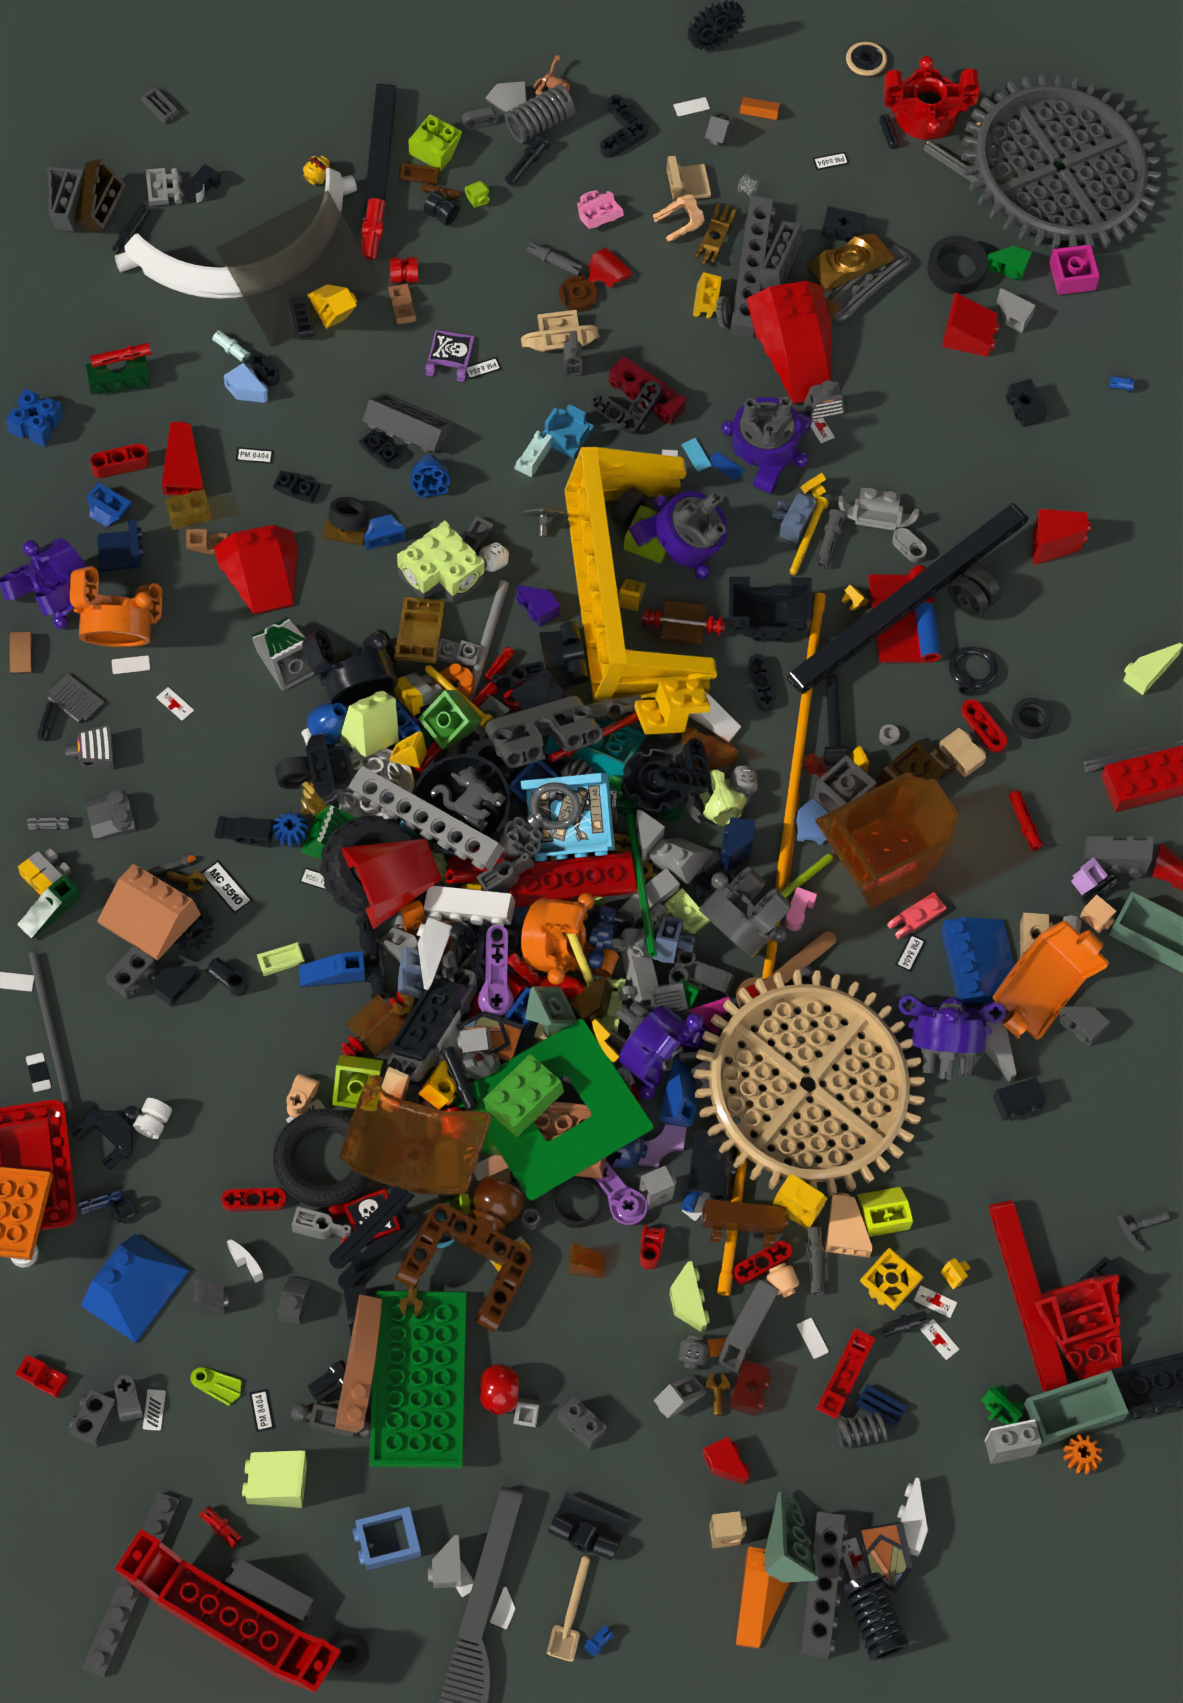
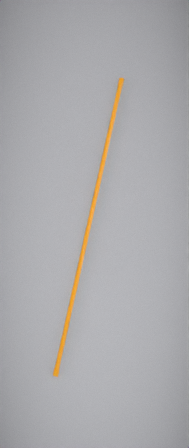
M820 592L814 594L813 615L806 659L816 653L819 647L822 618L826 603V594ZM813 687L806 693L801 694L774 888L779 892L786 886ZM781 920L775 926H780ZM772 939L767 942L762 975L764 980L774 973L778 943ZM755 1056L757 1062L762 1061L760 1056ZM746 1102L748 1108L753 1107L751 1102ZM739 1150L737 1157L742 1154ZM748 1158L743 1165L736 1168L731 1202L742 1203ZM727 1230L722 1269L717 1290L719 1295L729 1296L731 1294L738 1231Z

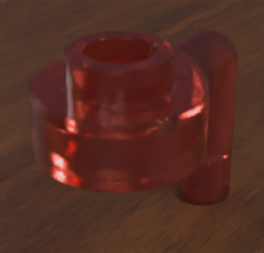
M811 753L804 758L803 766L809 774L817 775L819 778L826 774L823 763L815 754Z

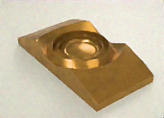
M864 234L853 237L846 245L838 249L825 250L811 261L807 268L827 292L893 261L894 256L876 234Z
M404 597L394 656L395 660L436 663L445 601Z

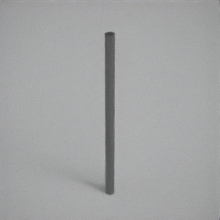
M37 952L29 953L30 963L66 1112H72L74 1108Z

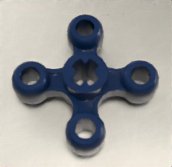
M602 906L598 916L599 923L597 926L593 925L588 944L591 947H595V950L589 952L587 959L588 966L591 968L601 969L605 956L601 953L602 948L610 949L614 935L613 926L610 925L613 923L616 913L614 908Z

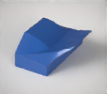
M99 482L86 496L90 509L89 517L105 527L115 520H120L132 507L129 500Z
M391 514L371 519L368 530L364 535L366 551L406 541L404 525L398 523Z

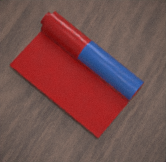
M922 565L915 566L908 575L869 574L868 583L872 609L925 570L926 567ZM933 596L876 639L879 662L931 663L941 659Z

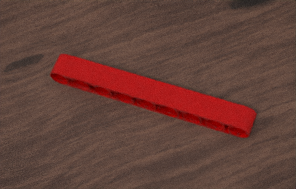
M1012 1200L990 1204L991 1220L1043 1392L1065 1386L1067 1385V1379L1056 1341L1033 1303L1042 1295L1015 1205Z

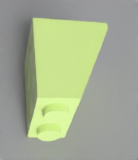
M379 691L350 705L341 732L340 742L348 745V747L365 757L399 742L396 698L384 691Z
M277 1451L251 1453L250 1460H246L245 1474H248V1482L243 1483L242 1496L246 1497L247 1504L303 1508L307 1471L306 1452Z

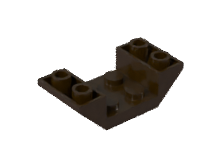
M929 738L915 741L880 773L875 780L877 784L874 795L899 818L913 806L915 798L939 777L943 780L957 768V765Z

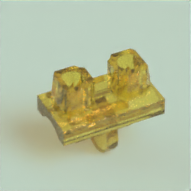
M305 782L301 785L304 789L302 792L304 797L300 800L303 804L301 808L303 814L311 812L315 816L318 811L320 812L327 807L326 803L314 791L313 783L309 785Z

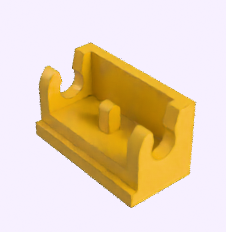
M705 272L702 273L697 283L693 316L698 317L701 312H706V318H710L713 312L716 311V302L719 299L722 277Z

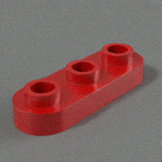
M974 699L965 701L961 708V715L988 750L994 753L1003 751L1007 744V737L980 702ZM985 726L987 729L983 730L980 727ZM992 742H998L999 745H994Z

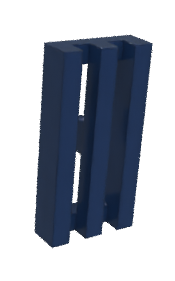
M866 1385L855 1405L871 1415L879 1413L884 1422L895 1428L907 1406L869 1385ZM867 1393H869V1394L873 1395L874 1397H876V1398L882 1400L883 1402L889 1404L890 1406H892V1407L898 1409L899 1412L896 1411V1410H894V1409H892V1408H890L889 1406L883 1404L882 1402H880V1401L874 1399L873 1397L867 1395ZM864 1399L895 1416V1420L863 1402Z

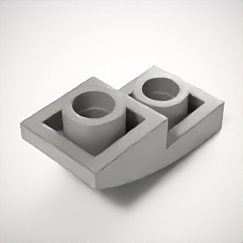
M441 638L437 660L460 665H476L481 646L461 640V643H456Z

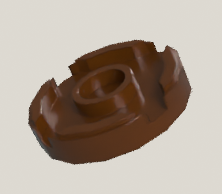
M585 276L568 277L559 288V299L562 305L569 310L583 312L593 307L597 301L598 289L595 283L590 282Z

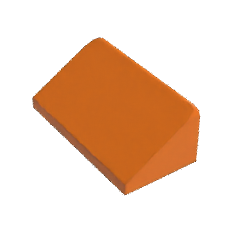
M743 97L740 114L777 120L780 103Z

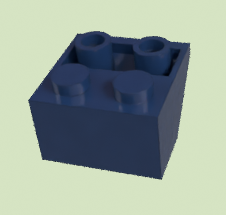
M730 817L729 825L725 824L720 865H724L723 870L734 869L750 858L756 820Z

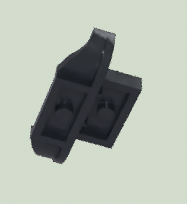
M323 732L311 735L307 743L306 754L314 791L327 806L331 804L339 808L336 789L348 787L355 777L348 745L327 749Z

